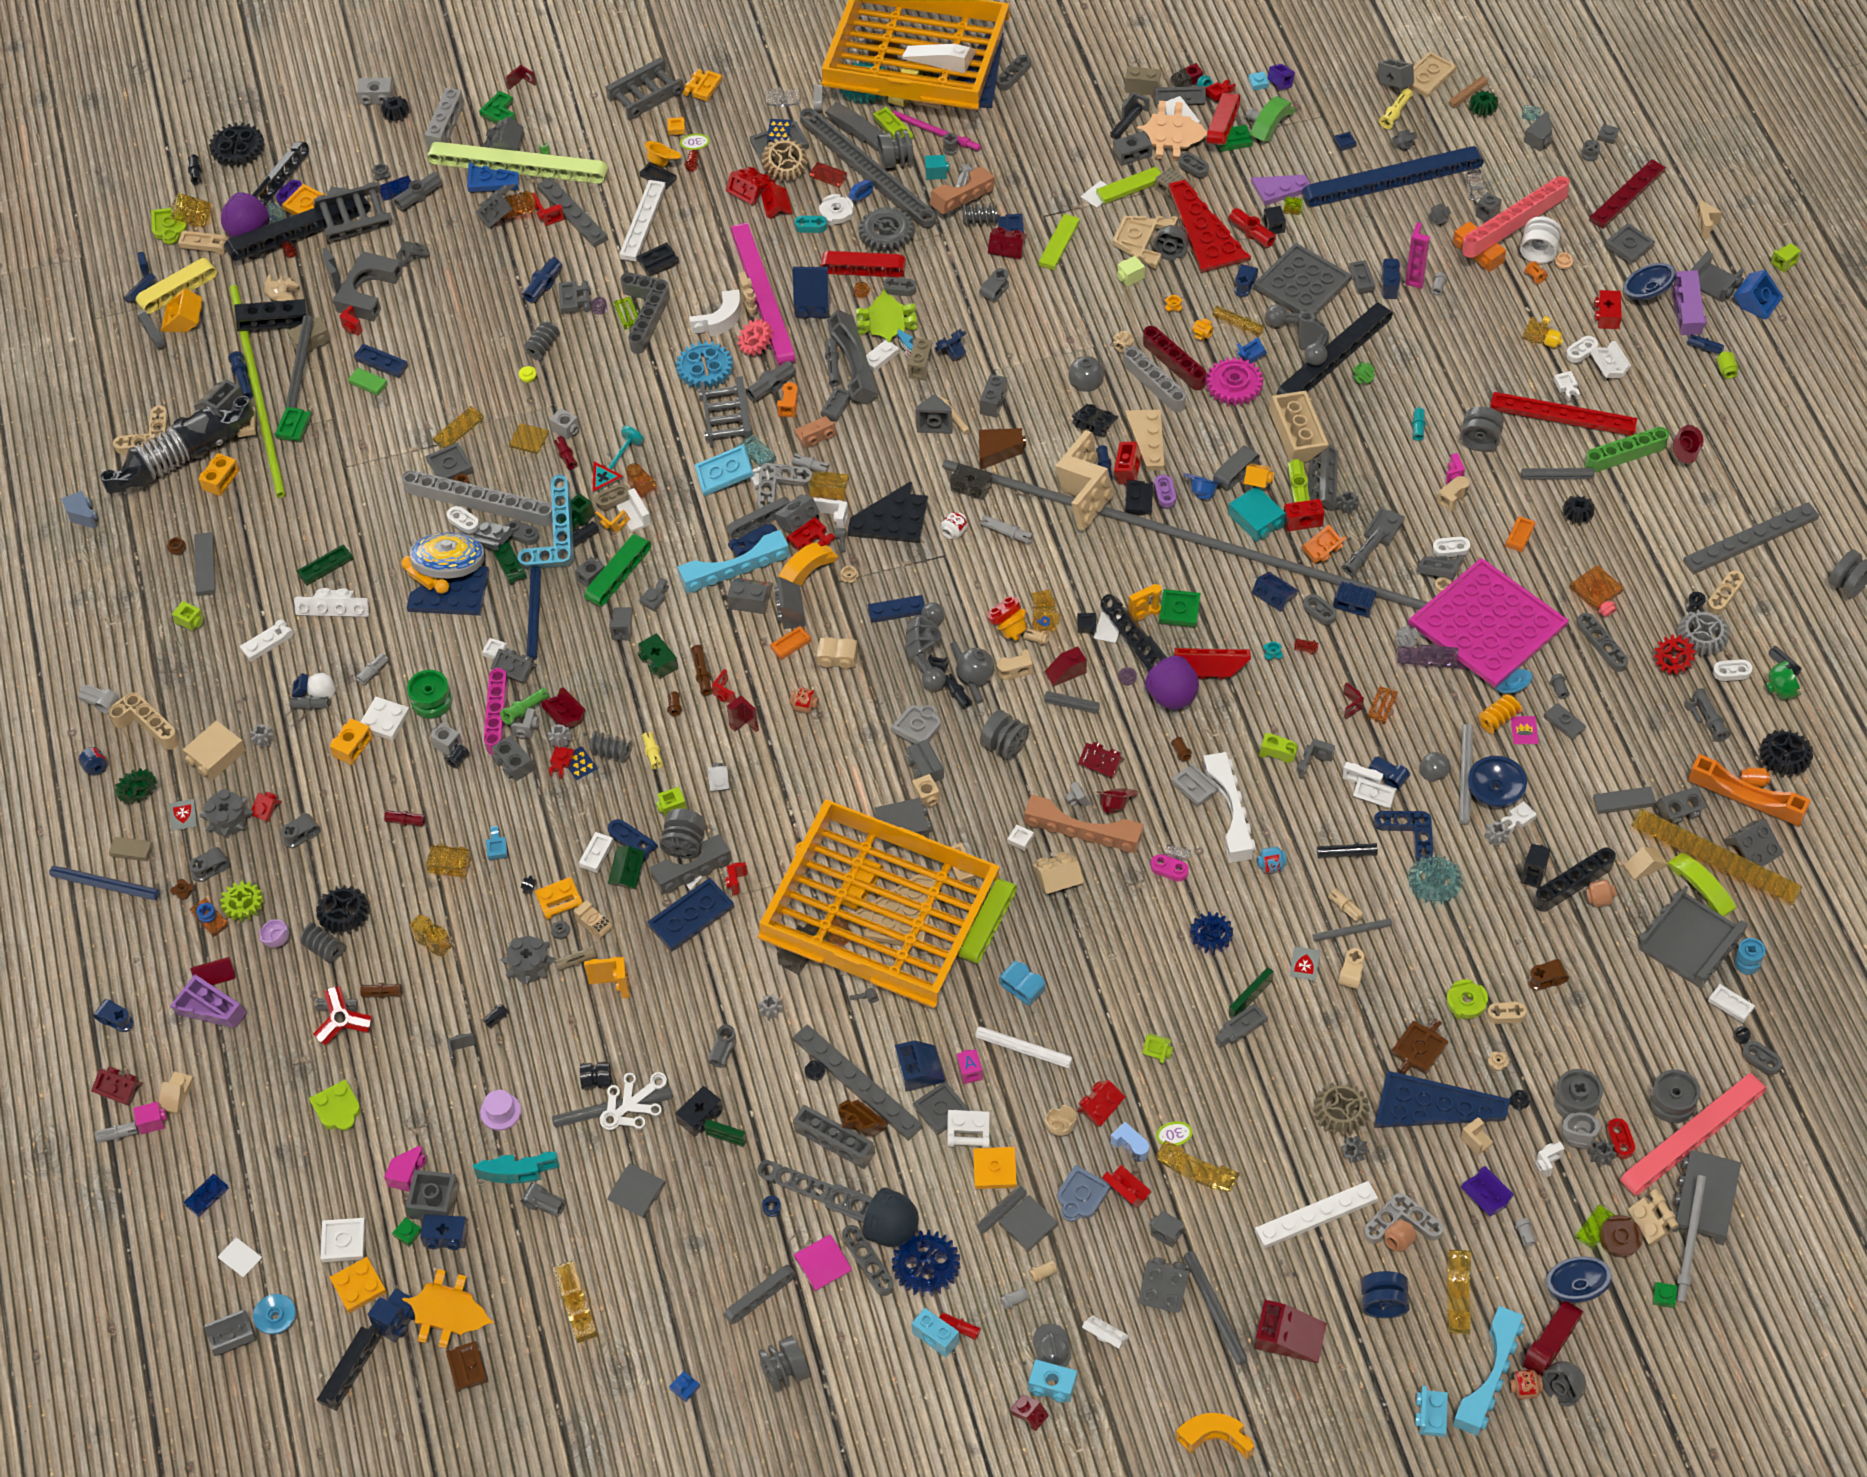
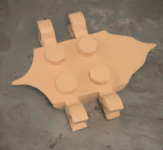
M1159 101L1157 114H1152L1147 124L1137 127L1148 134L1152 146L1155 147V159H1162L1163 149H1172V160L1178 161L1180 149L1188 148L1192 143L1202 140L1207 135V131L1201 124L1192 120L1190 116H1182V102H1176L1174 115H1165L1166 101Z

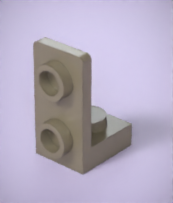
M915 338L908 362L909 378L926 381L927 361L933 344L932 340Z

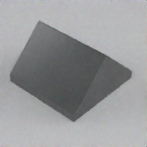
M934 394L916 406L917 433L953 434L952 408L940 397Z

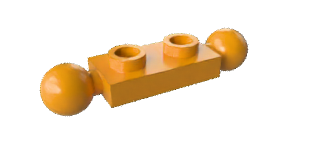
M405 556L402 559L401 565L408 575L429 590L435 588L436 592L444 594L449 590V583L444 578L430 577L416 571L410 563V556Z

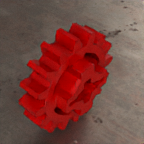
M1671 634V639L1668 640L1665 636L1664 643L1658 642L1660 648L1654 649L1655 653H1657L1654 655V659L1657 660V667H1661V672L1667 670L1669 676H1671L1672 672L1679 676V671L1685 674V668L1692 669L1690 663L1696 662L1693 656L1697 654L1696 650H1692L1694 645L1693 643L1689 644L1688 638L1683 640L1682 635L1675 638L1674 634ZM1665 662H1670L1672 666L1667 665Z

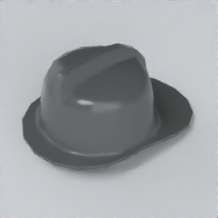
M1056 1324L1040 1326L1033 1336L1037 1359L1066 1367L1071 1359V1350L1065 1330Z

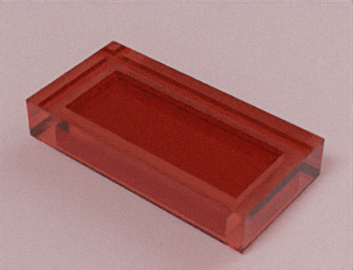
M817 162L809 173L810 177L839 188L847 178V172Z

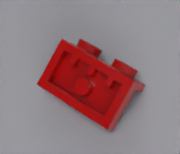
M1122 1165L1113 1174L1107 1171L1102 1177L1125 1199L1137 1207H1140L1152 1192Z

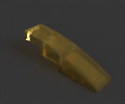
M571 1260L552 1267L577 1343L597 1337L573 1261Z

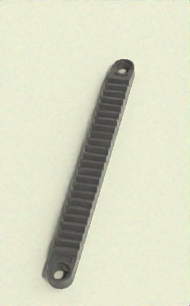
M805 108L800 111V122L810 130L811 134H814L815 138H819L820 142L823 141V144L827 145L828 149L831 148L832 152L840 156L841 160L844 159L850 168L853 167L854 171L857 170V173L861 174L863 179L866 178L872 181L875 189H879V192L883 193L884 197L887 196L889 201L892 200V203L896 204L897 208L900 207L903 211L907 212L912 219L923 227H931L935 224V212L818 112L812 108ZM806 115H811V116H812V117L809 118V119L804 118ZM930 216L931 219L924 220L923 217Z

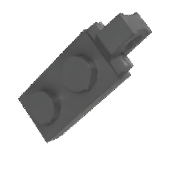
M1253 1004L1224 1024L1223 1028L1220 1029L1221 1033L1216 1036L1215 1043L1221 1048L1229 1042L1231 1044L1238 1042L1267 1022L1268 1017L1256 1004Z

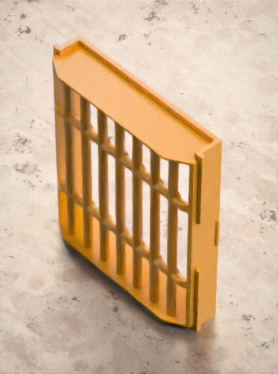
M848 0L821 68L822 86L978 110L979 101L1001 40L1005 20L1009 21L1010 18L1009 3L990 0ZM862 3L895 7V10L889 13L862 9L861 7ZM902 8L962 17V20L956 23L902 15L900 13ZM864 15L891 19V21L886 24L860 20L859 17ZM969 18L996 22L994 28L967 24ZM897 21L957 29L958 31L953 34L899 26L896 23ZM856 26L887 31L885 34L856 31L855 28ZM893 31L954 40L952 44L960 45V42L987 45L986 50L976 49L975 55L983 56V61L972 60L969 65L979 67V72L966 70L965 73L921 63L884 58L885 53L903 56L905 49L888 47L889 42L910 46L942 44L892 36ZM964 31L990 34L991 38L966 36L963 33ZM858 37L883 42L880 45L852 42L851 38ZM847 48L878 52V55L868 56L848 53L846 51ZM843 59L869 62L874 63V66L870 68L844 64L842 61ZM881 64L941 73L942 75L939 78L883 70L880 69ZM948 75L974 78L976 81L975 83L948 80L947 78Z
M825 799L759 923L758 939L818 963H825L868 980L871 984L936 1008L939 992L993 881H997L1000 876V866L928 839L913 831L894 826ZM830 820L867 833L868 836L865 842L861 843L827 830ZM826 837L860 851L857 857L852 858L820 844L823 838ZM875 837L942 862L944 865L941 871L936 872L871 847ZM817 852L852 867L845 874L812 861ZM867 854H870L936 881L933 887L929 888L867 864L863 860ZM951 866L985 879L981 888L947 876ZM808 868H811L844 882L841 888L836 889L805 877L804 874ZM861 869L926 894L928 897L924 903H920L858 879L855 876L858 870ZM802 883L836 898L829 905L798 893L796 890L799 884ZM945 883L976 895L973 904L940 892L942 884ZM852 884L919 910L920 913L917 918L913 919L849 894L847 891ZM935 898L969 911L965 920L931 907ZM791 899H795L828 913L824 920H819L791 909L788 905ZM845 900L912 926V929L906 935L839 909L842 901ZM783 914L818 927L819 930L815 936H811L779 922ZM927 914L960 926L961 929L958 935L924 923ZM835 916L902 941L904 945L898 951L834 926L831 922ZM919 930L953 942L950 951L916 939ZM828 931L897 959L894 965L890 967L824 941L823 938ZM914 946L945 958L942 967L908 955L911 947ZM907 962L937 974L938 976L934 984L900 971L903 963Z

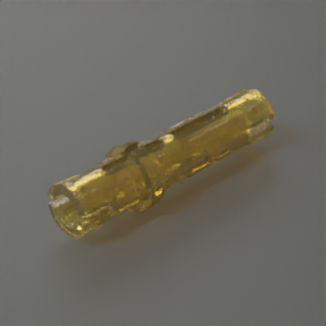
M1218 305L1213 310L1214 317L1239 326L1243 331L1248 330L1260 336L1264 330V325L1252 321L1249 317L1240 316Z

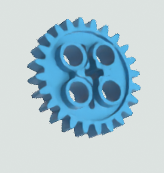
M705 340L704 344L698 341L697 346L692 343L691 348L685 347L686 352L681 351V356H677L676 370L677 374H679V379H683L684 384L688 382L689 387L694 384L695 389L701 386L700 382H704V385L708 386L709 389L712 388L713 384L718 387V382L724 384V378L729 379V374H732V369L734 368L730 351H727L726 347L721 348L720 343L715 346L714 341L711 344H708L707 340ZM701 354H703L705 358L708 376L705 375Z

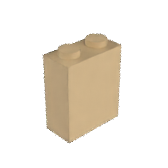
M217 720L183 749L184 759L191 767L194 765L202 776L205 777L207 775L212 780L246 751L242 739Z

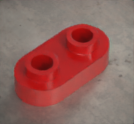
M1012 596L1006 597L1001 603L990 609L987 614L990 624H1001L1019 611L1021 608L1019 599Z
M1620 1118L1610 1120L1606 1131L1611 1145L1614 1144L1613 1151L1621 1159L1632 1157L1635 1151V1143L1628 1124ZM1617 1129L1620 1133H1616L1614 1130Z

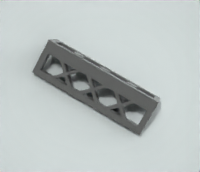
M1329 444L1321 452L1317 460L1316 456L1309 460L1308 492L1310 500H1314L1319 494L1322 505L1332 511L1336 509L1338 451ZM1321 465L1319 471L1315 474L1316 469ZM1320 479V483H1319L1318 486L1315 488V484H1316L1317 481Z

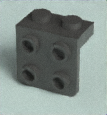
M1153 1257V1260L1149 1259L1146 1263L1139 1303L1178 1313L1182 1307L1186 1283L1191 1269L1186 1268L1187 1264L1174 1262L1173 1265L1165 1263L1166 1259Z

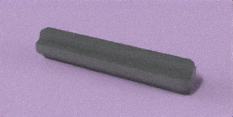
M1049 691L1044 695V702L1093 713H1098L1100 703Z
M1017 1186L977 1223L978 1230L986 1233L1026 1196V1190L1022 1186Z

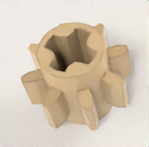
M1128 331L1116 332L1113 337L1114 348L1119 352H1124L1127 347L1134 346L1133 342L1135 339H1133V335Z

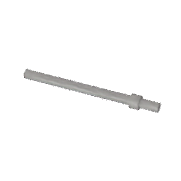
M1702 1175L1697 1177L1681 1275H1678L1677 1281L1679 1288L1676 1301L1685 1303L1687 1288L1691 1283L1690 1270L1706 1177Z

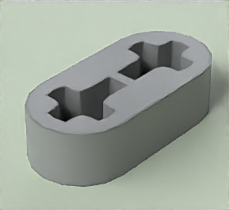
M815 84L814 110L816 112H823L824 89L822 84Z

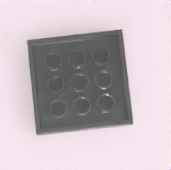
M1295 243L1254 282L1253 288L1295 313L1300 314L1301 310H1307L1316 315L1352 280V275L1300 244Z

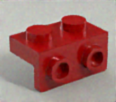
M1110 1080L1095 1083L1091 1088V1094L1081 1099L1079 1102L1080 1106L1076 1110L1079 1114L1084 1113L1097 1127L1102 1126L1125 1099L1124 1094Z

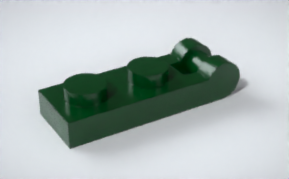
M508 539L503 545L498 546V550L492 549L509 585L514 584L516 580L527 578Z

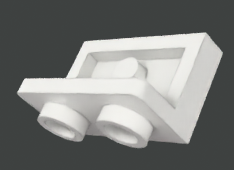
M1611 341L1607 348L1593 347L1590 351L1594 361L1606 378H1623L1631 367L1616 341Z

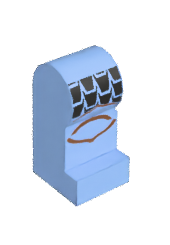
M1126 1122L1111 1134L1110 1143L1115 1148L1120 1145L1131 1153L1133 1160L1142 1162L1148 1158L1149 1143Z

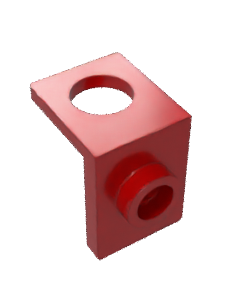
M724 669L712 683L713 695L722 702L731 703L736 699L735 692L724 687L728 682L727 670Z

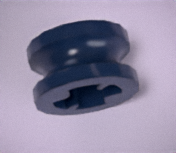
M768 1196L763 1200L762 1208L764 1214L768 1217L779 1215L781 1212L779 1198ZM771 1203H774V1204H775V1207H773V1210H769V1207H768V1206L771 1205Z

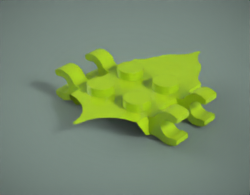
M883 290L870 307L856 309L859 335L870 331L872 335L882 336L890 343L892 337L897 334L899 329L903 332L905 327L909 330H917L915 304H900L893 296L888 295Z

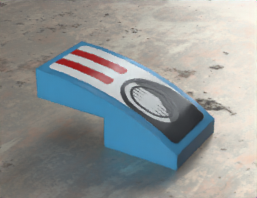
M899 329L897 331L899 347L910 358L913 348V337Z

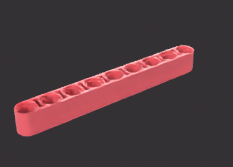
M1564 176L1554 178L1465 235L1463 238L1462 254L1470 258L1479 255L1524 226L1530 219L1538 217L1568 197L1570 180Z
M1749 1073L1625 1172L1620 1178V1182L1634 1196L1639 1195L1683 1160L1685 1156H1688L1691 1149L1695 1150L1760 1098L1767 1087L1756 1076Z

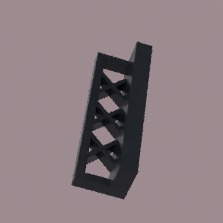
M372 1325L369 1329L360 1327L318 1396V1403L335 1411L338 1410L381 1339L376 1327Z

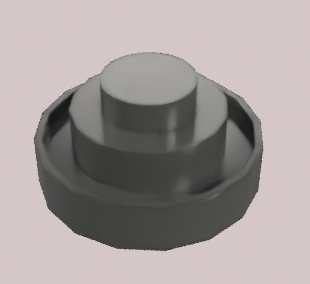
M1410 129L1396 132L1397 136L1392 137V142L1397 144V146H1401V149L1409 148L1411 143H1414V139H1417L1416 132L1410 133Z

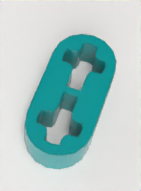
M798 216L794 220L795 230L800 233H822L827 229V221L823 216Z

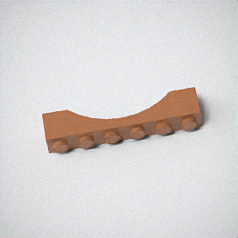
M1032 794L1024 812V824H1028L1031 827H1039L1049 832H1058L1068 837H1077L1087 842H1095L1106 847L1118 848L1124 852L1137 853L1143 836L1144 824L1127 819L1106 824L1082 822L1064 814L1050 799Z

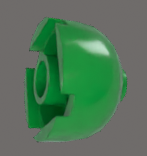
M1787 660L1772 667L1768 674L1769 682L1766 683L1770 693L1774 692L1778 698L1784 700L1802 695L1800 691H1797L1800 689L1793 670H1788V667H1786L1789 664Z

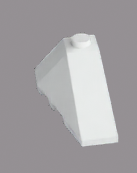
M958 44L908 46L902 59L965 73L976 53V49Z

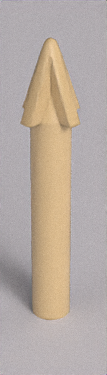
M938 396L951 407V405L949 404V400L941 396ZM952 408V419L964 434H968L970 432L969 427Z

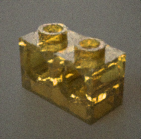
M178 193L171 205V218L204 228L210 217L211 202Z

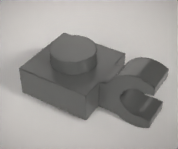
M660 578L655 589L649 587L639 599L640 604L655 612L666 599L664 593L669 589V586L666 585L668 581Z

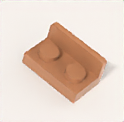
M824 416L794 431L803 447L807 448L836 435V424L834 421L830 422L827 416Z

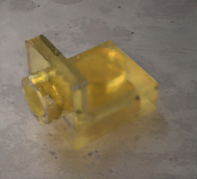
M1050 589L1031 593L1037 615L1055 611V599L1052 597Z

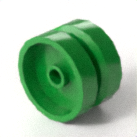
M427 669L419 671L408 681V696L412 709L417 715L432 719L440 717L451 707L452 696L447 678L443 673Z

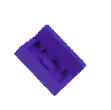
M1486 1166L1481 1167L1477 1175L1466 1180L1461 1186L1468 1196L1490 1217L1505 1209L1514 1196Z

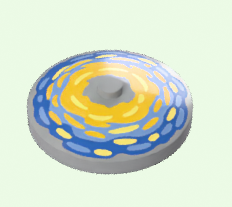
M439 532L430 534L417 540L410 548V563L412 567L426 576L435 578H456L470 574L477 570L484 561L482 544L474 537L463 533Z

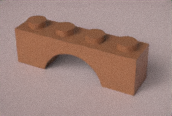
M980 166L969 172L967 185L951 187L943 184L931 191L930 204L944 215L962 206V204H966L991 192L994 188L995 176Z

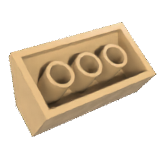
M1306 391L1271 397L1269 412L1290 462L1293 459L1308 462L1328 447L1329 444Z

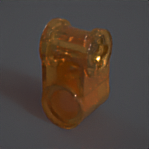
M632 463L627 466V482L632 488H635L640 498L645 497V494L649 491L657 489L654 479L639 464Z

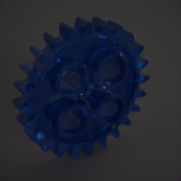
M919 1230V1236L914 1234L908 1242L898 1246L899 1250H894L895 1257L892 1258V1264H894L892 1271L896 1272L894 1274L895 1280L900 1279L899 1286L906 1284V1292L912 1288L913 1295L921 1291L922 1297L925 1296L926 1292H929L932 1297L935 1290L941 1294L942 1287L948 1290V1282L955 1283L953 1276L958 1277L959 1271L957 1269L961 1268L960 1262H958L960 1261V1254H957L958 1248L953 1247V1241L946 1242L947 1235L939 1238V1231L933 1236L930 1230L927 1231L926 1235H923L922 1230ZM920 1248H928L925 1252L919 1251ZM943 1258L946 1261L943 1263H938L936 1260ZM910 1263L916 1264L913 1268L907 1267ZM928 1274L934 1276L931 1279L924 1278V1276Z

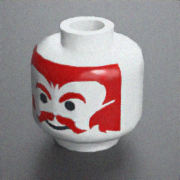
M951 512L941 522V532L948 539L960 538L968 528L966 517L962 513Z

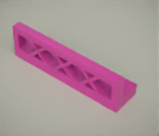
M1417 222L1411 236L1405 285L1422 289L1425 280L1430 236L1421 234L1422 223Z

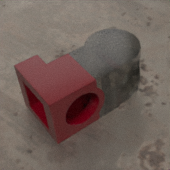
M1194 63L1173 74L1170 81L1174 87H1190L1197 84L1198 79L1204 73L1199 65Z

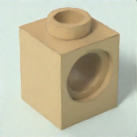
M930 774L912 781L913 793L916 798H920L922 805L925 804L926 807H932L940 802V791Z

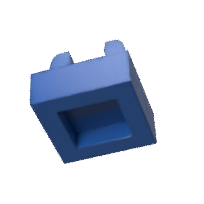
M683 1371L669 1388L683 1401L687 1402L700 1388V1383Z

